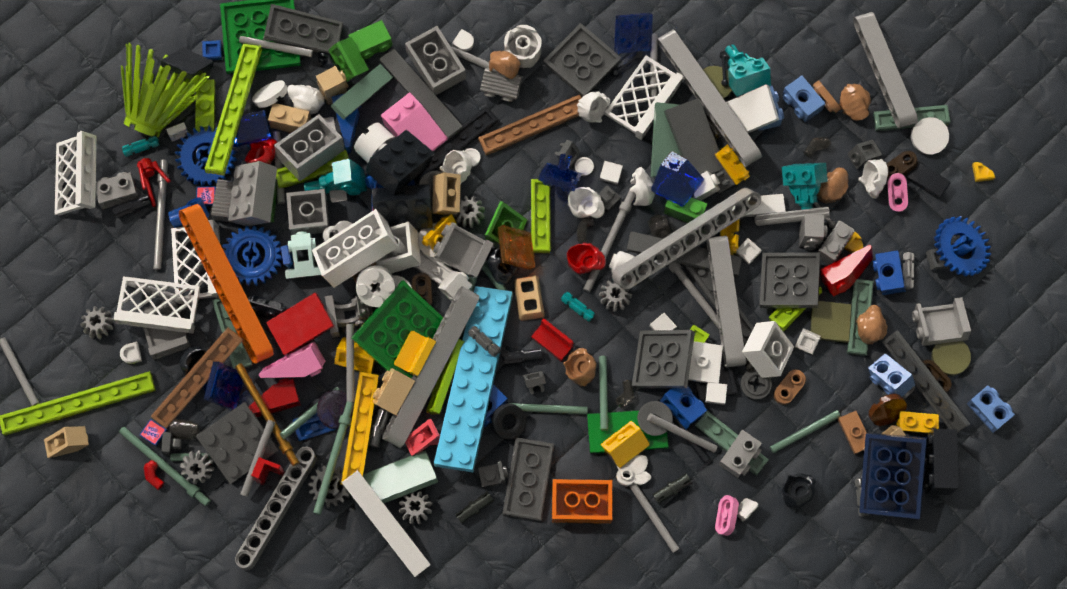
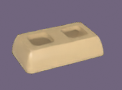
M538 276L515 279L513 283L519 319L523 321L543 318L545 314ZM532 281L534 291L522 292L521 283ZM536 300L537 309L526 311L524 301Z

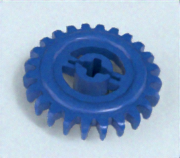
M201 126L200 132L193 128L194 135L187 132L188 139L181 138L184 145L177 144V147L181 149V151L175 152L177 156L181 157L175 159L177 163H181L177 169L184 170L181 175H188V182L194 179V185L201 181L202 187L205 186L206 182L211 187L213 181L217 183L219 178L226 180L225 175L209 174L202 169L206 166L208 158L202 155L204 153L209 155L217 127L214 132H212L211 126H208L207 131ZM203 144H211L209 147H208V146H201V147H199L200 145H203ZM196 148H198L196 151V157L199 161L195 165L193 161V154ZM236 150L231 152L225 174L231 175L229 168H235L232 162L237 161V158L233 157L237 153Z
M961 216L956 219L955 217L946 219L939 225V229L936 230V236L934 237V240L937 242L934 244L935 248H938L936 253L941 255L940 260L945 261L944 265L946 267L950 266V271L956 270L958 275L961 273L963 276L979 274L987 267L986 264L990 262V259L986 258L991 256V253L985 251L989 250L991 246L984 245L989 239H982L986 232L978 233L981 226L973 228L975 221L967 224L968 218L962 221ZM954 235L962 236L951 245V238ZM970 251H972V255L969 259L960 258L969 253Z
M255 225L252 227V230L248 226L245 227V231L239 228V234L232 232L233 238H226L228 244H223L222 247L226 249L224 253L237 278H239L240 284L242 285L246 280L247 286L250 287L251 281L254 282L255 286H258V280H261L263 284H265V277L272 280L270 273H278L274 267H281L277 260H283L282 256L279 255L281 248H277L281 245V242L275 241L277 236H270V230L264 233V227L257 230ZM249 243V246L242 253L247 264L244 267L238 261V253L242 246ZM257 244H260L265 250V258L262 263L261 254L256 248Z

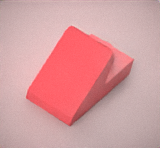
M428 419L409 434L405 444L411 456L422 452L430 445H437L439 443L440 435L432 419Z

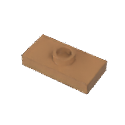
M857 411L838 418L854 455L864 451L867 432Z

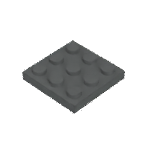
M580 23L543 60V64L583 97L590 93L615 68L622 58Z
M820 252L762 253L760 308H818Z
M692 330L640 331L632 386L634 388H687L695 332Z
M244 402L196 437L231 484L249 471L265 428L247 403ZM271 437L263 454V459H267L279 450Z

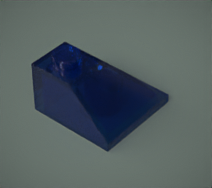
M671 151L661 163L651 191L683 207L704 182V178L688 159Z

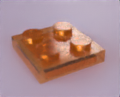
M505 225L498 227L502 263L529 270L535 268L531 232Z

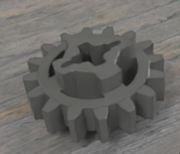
M325 465L322 472L318 469L315 470L317 476L311 475V479L314 482L308 484L309 487L313 488L309 493L310 495H315L313 498L314 502L317 501L319 495L317 490L318 482L323 481L326 472ZM341 467L334 470L333 474L335 476L332 477L330 483L331 485L333 484L334 489H328L327 496H334L335 498L325 499L324 502L329 509L331 504H334L337 508L339 501L344 504L343 498L350 497L344 485L342 492H339L342 479Z

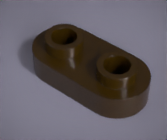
M904 151L888 162V170L892 168L895 170L893 172L888 171L887 181L892 174L900 173L905 176L915 169L918 164L916 154L912 151Z
M417 273L412 279V289L432 306L431 279L426 273ZM421 281L425 282V285L422 287L418 285Z
M922 361L934 378L943 384V389L947 393L951 388L950 378L934 361Z

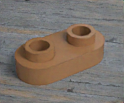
M819 80L813 84L816 93L826 101L825 107L830 113L832 111L837 113L841 110L839 104Z
M792 370L786 375L774 392V399L778 404L787 405L794 399L806 382L804 373L800 370ZM797 376L799 378V382H795L793 380V377ZM786 391L788 393V396H782L781 392Z

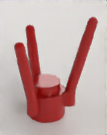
M144 158L138 161L137 167L140 173L142 188L145 190L147 187L151 204L155 207V199L149 178L155 174L154 171L156 169L167 183H170V179L158 166L157 161L152 162L150 158Z

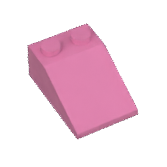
M410 92L381 114L385 127L395 137L407 129L432 151L448 140L425 108Z
M313 341L264 367L259 376L260 378L306 377L310 374L313 377L321 372L325 359L316 342Z

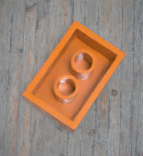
M553 479L552 523L612 522V480Z

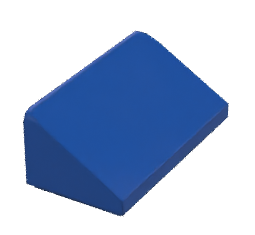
M330 408L317 412L295 430L299 441L336 430Z

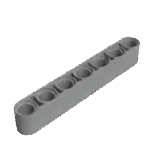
M869 12L854 17V27L897 128L917 123L916 111L874 13Z
M710 237L707 239V251L721 345H723L725 367L743 366L746 364V357L742 353L744 343L728 237Z
M302 447L298 450L296 457L300 463L296 466L289 465L236 554L235 562L242 570H251L255 566L315 465L316 455L310 447ZM305 453L312 454L309 461H302V456ZM295 470H301L302 474L299 478H292V473ZM290 487L291 493L287 496L282 495L283 488ZM280 504L281 510L273 513L271 510L273 505ZM265 521L271 522L268 530L261 529V525ZM259 538L261 540L260 545L256 548L251 547L252 540ZM244 556H250V562L247 565H241V559Z

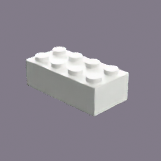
M375 209L312 249L322 276L335 288L398 248V245L388 222Z

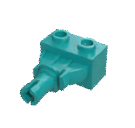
M733 44L731 47L730 45L726 47L725 52L730 57L728 60L730 67L728 69L729 87L736 97L764 85L771 86L770 67L763 57L755 59L749 57L747 53L744 56V53L739 52Z
M351 159L333 162V172L326 176L321 175L319 180L304 183L305 191L325 189L326 194L333 190H344L349 195H359L360 192L367 191L365 169Z
M826 163L792 164L782 167L783 186H789L791 194L795 197V204H799L801 210L812 209V204L817 202V194L820 191L821 183L828 182Z

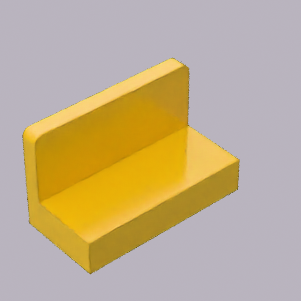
M410 331L394 365L412 375L418 376L436 341L424 337L415 331Z
M343 337L340 341L334 364L346 367V337ZM354 342V370L372 373L375 360Z
M630 421L601 443V446L612 457L615 464L621 468L647 448L649 442L642 430Z

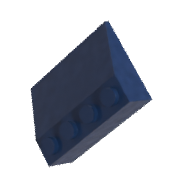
M866 433L859 513L920 519L927 446L926 437Z

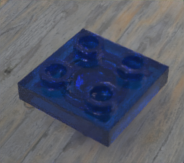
M639 13L616 16L614 52L619 54L651 50L653 14Z
M560 154L558 166L546 163L539 175L538 181H541L544 185L558 186L563 191L571 192L576 190L583 173L570 170L569 166L572 157Z
M213 362L209 380L206 382L208 384L203 386L206 391L204 399L228 410H234L238 404L243 380L236 369L221 362Z

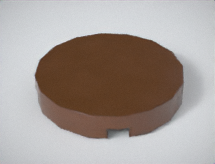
M899 394L883 396L879 399L880 402L877 405L874 403L871 406L869 418L874 425H888L900 418V411L906 410L907 403Z

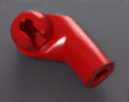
M151 460L144 465L145 479L157 490H160L164 482L155 474L158 464Z

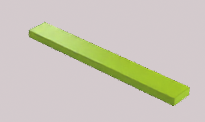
M242 45L205 166L206 173L225 175L261 55V46Z
M149 371L0 415L2 434L4 436L154 392L156 389L152 374Z

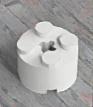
M516 26V28L508 31L505 36L504 51H508L518 58L521 63L520 68H531L541 56V37L531 26Z
M374 123L367 128L369 132L366 135L362 133L354 145L357 154L367 163L370 157L396 138L380 123Z
M368 266L357 277V295L368 306L380 307L395 291L394 277L384 266ZM378 282L379 289H372V283L376 284Z

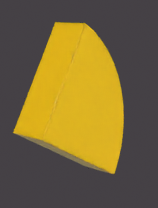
M973 162L972 168L975 182L995 179L992 170L982 163Z
M854 232L844 249L850 253L862 249L863 243L859 234Z

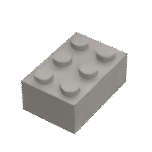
M438 26L405 43L407 54L429 89L435 95L466 79L465 68Z
M320 114L274 145L277 158L299 181L345 150L342 136Z
M261 161L235 166L228 221L243 226L270 222L277 167Z

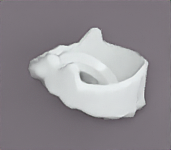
M309 85L288 86L287 92L294 104V108L307 110L310 114H316L325 104V97L316 88Z
M590 92L578 100L577 111L579 116L585 121L601 123V117L610 105V98L600 92Z
M453 150L446 155L440 170L442 173L461 175V185L471 173L472 161L469 154L465 153L464 150Z
M882 159L868 160L864 165L862 177L858 178L866 187L868 194L874 199L879 197V193H881L887 182L889 170L887 163Z
M639 167L632 174L633 179L630 183L635 185L630 188V191L636 194L634 206H647L652 204L655 196L654 184L644 168Z
M589 187L574 188L569 193L568 206L575 217L585 218L591 216L593 218H600L603 216L605 208L603 201H601V196Z

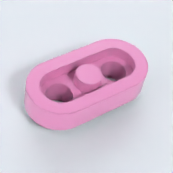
M900 173L892 174L888 179L889 206L897 212L905 210L908 206L907 180ZM896 179L901 181V184L898 186L894 184ZM901 198L902 203L896 204L895 199Z
M726 495L720 500L715 529L717 533L725 536L730 535L735 529L739 507L738 500L732 496Z

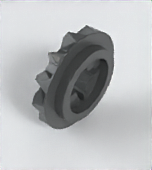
M755 369L747 371L741 379V390L745 396L753 400L762 399L767 396L772 387L771 378H762ZM756 377H758V384L761 387L754 391V386L749 383H754Z

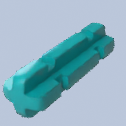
M155 135L148 137L149 139L147 140L145 138L133 142L130 146L129 144L122 146L123 154L127 157L133 155V152L136 154L150 149L149 147L151 146L152 148L159 145L158 138Z
M569 292L564 293L561 297L562 302L566 305L569 304V307L580 316L583 315L585 320L591 321L595 316L591 309H587L586 305L577 298H573V295Z

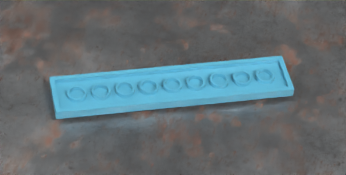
M475 286L474 293L479 295V300L465 327L462 340L464 344L460 348L434 460L435 467L472 473L475 468L500 353L496 357L490 355L489 351H486L476 342V339L469 336L468 331L473 326H476L480 329V332L489 337L493 344L499 346L501 350L513 297L512 291Z

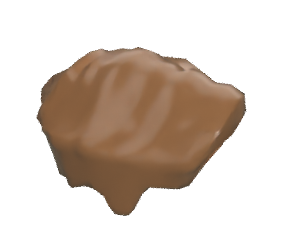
M493 51L490 54L489 71L492 72L494 68L508 79L516 77L521 66L518 58L508 51Z
M847 84V87H844L840 96L839 106H841L843 114L848 115L853 120H863L868 117V109L871 103L870 94L860 84Z
M836 168L834 171L827 173L828 182L821 183L817 197L822 203L827 204L841 200L847 192L848 173L844 168Z
M871 305L856 320L858 335L865 344L878 342L887 334L888 326L886 325V320L882 315L881 308L877 305Z
M579 348L569 355L568 360L563 363L566 369L565 374L575 384L586 386L595 377L596 361L593 356L588 354L587 349Z

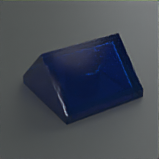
M266 110L242 115L234 147L271 139Z

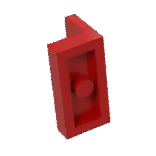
M544 318L541 321L540 327L531 336L535 342L559 361L566 357L574 344L570 338Z
M259 457L251 476L256 483L264 485L269 471L282 476L285 474V471L281 465Z

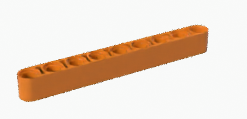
M195 204L180 210V221L238 336L243 339L242 344L251 361L256 364L274 355L273 348L202 207L199 204Z

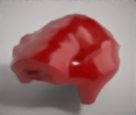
M273 138L260 139L257 143L251 142V149L245 157V162L248 164L261 161L270 164L275 157L274 145L278 142Z
M591 243L578 244L567 251L568 266L577 274L588 273L593 269L601 270L606 264L603 253Z

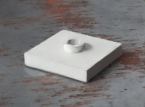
M694 341L688 380L703 383H719L723 345Z

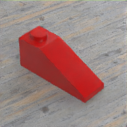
M868 245L820 269L822 283L833 296L849 289L873 260L872 246Z
M281 379L261 395L271 414L301 405L293 379ZM254 401L249 406L256 417L263 416Z

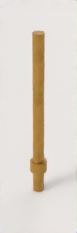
M242 363L238 364L235 368L266 422L268 420L275 422L272 432L280 444V450L283 454H286L291 465L296 466L300 462L293 452V446L290 441L280 436L282 431Z

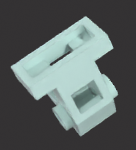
M302 231L297 232L296 235H291V241H288L289 252H293L294 268L285 270L286 279L322 275L319 267L314 264L312 249L316 248V240L311 237L310 233ZM308 249L309 260L298 261L297 250Z

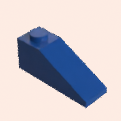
M344 94L332 96L333 103ZM358 108L344 120L336 113L347 154L351 153L359 119Z

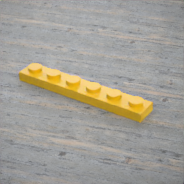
M359 372L341 485H343L342 482L357 470L363 476L374 409L373 394L377 389L379 377L376 374Z

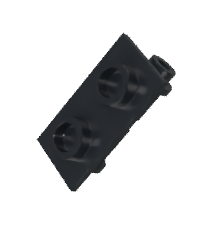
M256 295L248 297L256 316L271 320L286 311V306H283V303L270 300L269 304L265 305L267 302L265 298Z

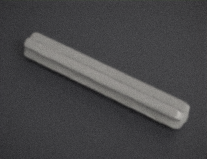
M829 207L760 214L755 215V224L762 226L802 221L805 214L824 215V218H829L830 209Z

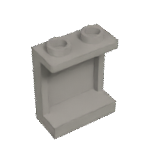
M454 222L450 223V225L446 224L441 233L444 236L442 241H438L433 249V252H435L433 257L472 278H476L494 243L475 236L458 227Z
M955 298L953 304L922 308L921 303L916 304L915 310L912 311L913 321L917 323L918 327L916 329L917 338L921 339L922 346L969 339L971 328L962 298Z
M175 301L170 302L175 310L179 308ZM169 304L159 310L162 316H168L174 312ZM152 306L142 309V312L149 314L155 308ZM143 327L149 345L148 350L153 360L185 350L188 347L191 348L187 333Z

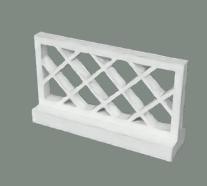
M645 56L605 111V115L635 133V137L642 140L654 124L655 103H668L682 84L684 76L678 72L675 74L650 57ZM646 62L654 67V72L644 73L643 66ZM666 74L670 76V79L667 82L660 83L658 75ZM655 75L657 83L647 85L645 77ZM643 78L644 86L634 87L633 80ZM658 87V96L649 97L648 89ZM645 90L647 98L636 99L635 91ZM632 92L634 100L624 102L623 94ZM648 102V110L639 112L637 103ZM635 104L636 112L626 114L625 105ZM622 106L623 115L616 116L611 112L614 107ZM638 116L639 122L636 127L628 123V117Z
M80 131L77 132L76 137L56 144L55 215L60 216L82 208H95L96 135ZM67 146L68 149L63 155V147ZM73 153L74 156H73V158L71 159V161L69 162L68 159H69L70 155ZM66 164V165H67V168L65 169V171H64V173H63V167H64V165ZM73 171L74 173L69 180L67 177L69 176L70 172ZM64 182H66L67 185H66V187L64 188V190L62 191V186H63ZM72 188L73 192L70 195V197H68L67 195ZM64 200H66L67 202L62 208V203Z
M208 220L220 243L219 225L214 220ZM184 227L171 228L174 282L180 284L181 280V284L189 285L187 282L195 274L200 278L195 286H201L203 282L208 284V293H199V299L219 298L207 272L202 277L196 273L202 262L195 255V248L190 251L185 247L190 241L189 236L186 237L182 244L177 239V233L186 232ZM184 248L189 254L182 262L178 254ZM192 256L199 260L193 269L186 265ZM185 266L191 272L183 280L179 272ZM191 290L187 296L183 297L192 299L195 291Z
M123 276L114 321L121 325L194 334V321L200 286ZM127 282L136 283L139 288L129 295L126 291ZM149 285H154L158 291L148 297L144 289ZM169 287L174 288L177 293L167 299L162 292ZM187 290H194V297L188 302L181 295ZM142 291L147 299L137 305L132 297ZM161 293L166 301L156 308L151 300ZM180 296L185 304L175 310L170 302ZM128 300H131L136 306L130 311H122L123 304ZM150 302L155 309L149 314L143 313L140 308ZM169 304L174 312L168 316H162L159 310ZM188 306L191 310L190 319L181 318L178 313Z

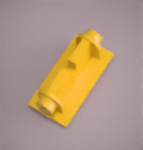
M728 144L715 154L735 185L750 177L748 174L749 170H746L734 153L733 148H730Z
M450 214L449 216L442 217L434 226L435 231L430 230L423 236L422 244L424 246L430 245L433 251L438 241L441 242L444 237L441 233L446 224L456 223L453 215Z
M740 219L720 231V236L728 237L730 255H733L739 249V235H734V233L739 232Z
M900 411L897 426L903 431L929 433L932 429H939V415Z

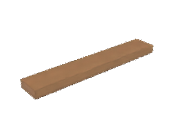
M581 95L572 97L478 137L485 155L487 156L578 117L577 104L579 103L578 100L582 98Z
M227 327L154 411L151 417L164 428H167L239 346L243 339Z

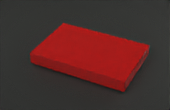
M313 293L266 322L285 356L335 327L317 293Z

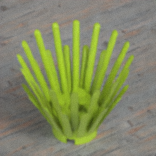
M130 43L126 44V84L124 67L121 65L126 113L123 124L128 127L130 124L135 125L134 130L146 135H156L159 137L163 128L199 98L198 95L191 96L210 76L205 77L206 73H202L200 76H194L191 81L187 78L183 81L187 72L182 71L180 75L173 73L168 82L167 77L171 67L166 65L164 68L160 65L153 84L154 74L152 72L155 61L153 59L154 51L150 49L140 91L141 47L137 45L132 93V45Z

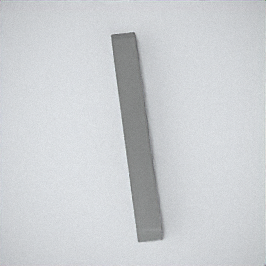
M673 29L657 39L659 46L677 72L684 76V82L696 99H700L703 109L729 146L733 148L740 162L747 167L762 158V154L676 31Z
M748 188L739 190L618 267L612 274L613 281L624 289L634 287L756 209L761 203L760 194Z
M464 286L458 289L433 337L436 343L419 375H413L412 379L415 382L397 415L393 414L388 423L386 431L383 433V440L398 448L405 444L479 300L478 294Z

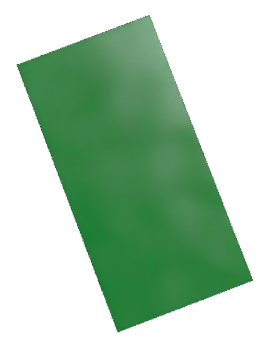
M639 411L608 413V431L600 430V413L587 414L590 454L607 453L602 448L601 443L630 421L640 428L637 420ZM642 430L649 442V446L644 450L668 449L667 432L662 435L653 436Z

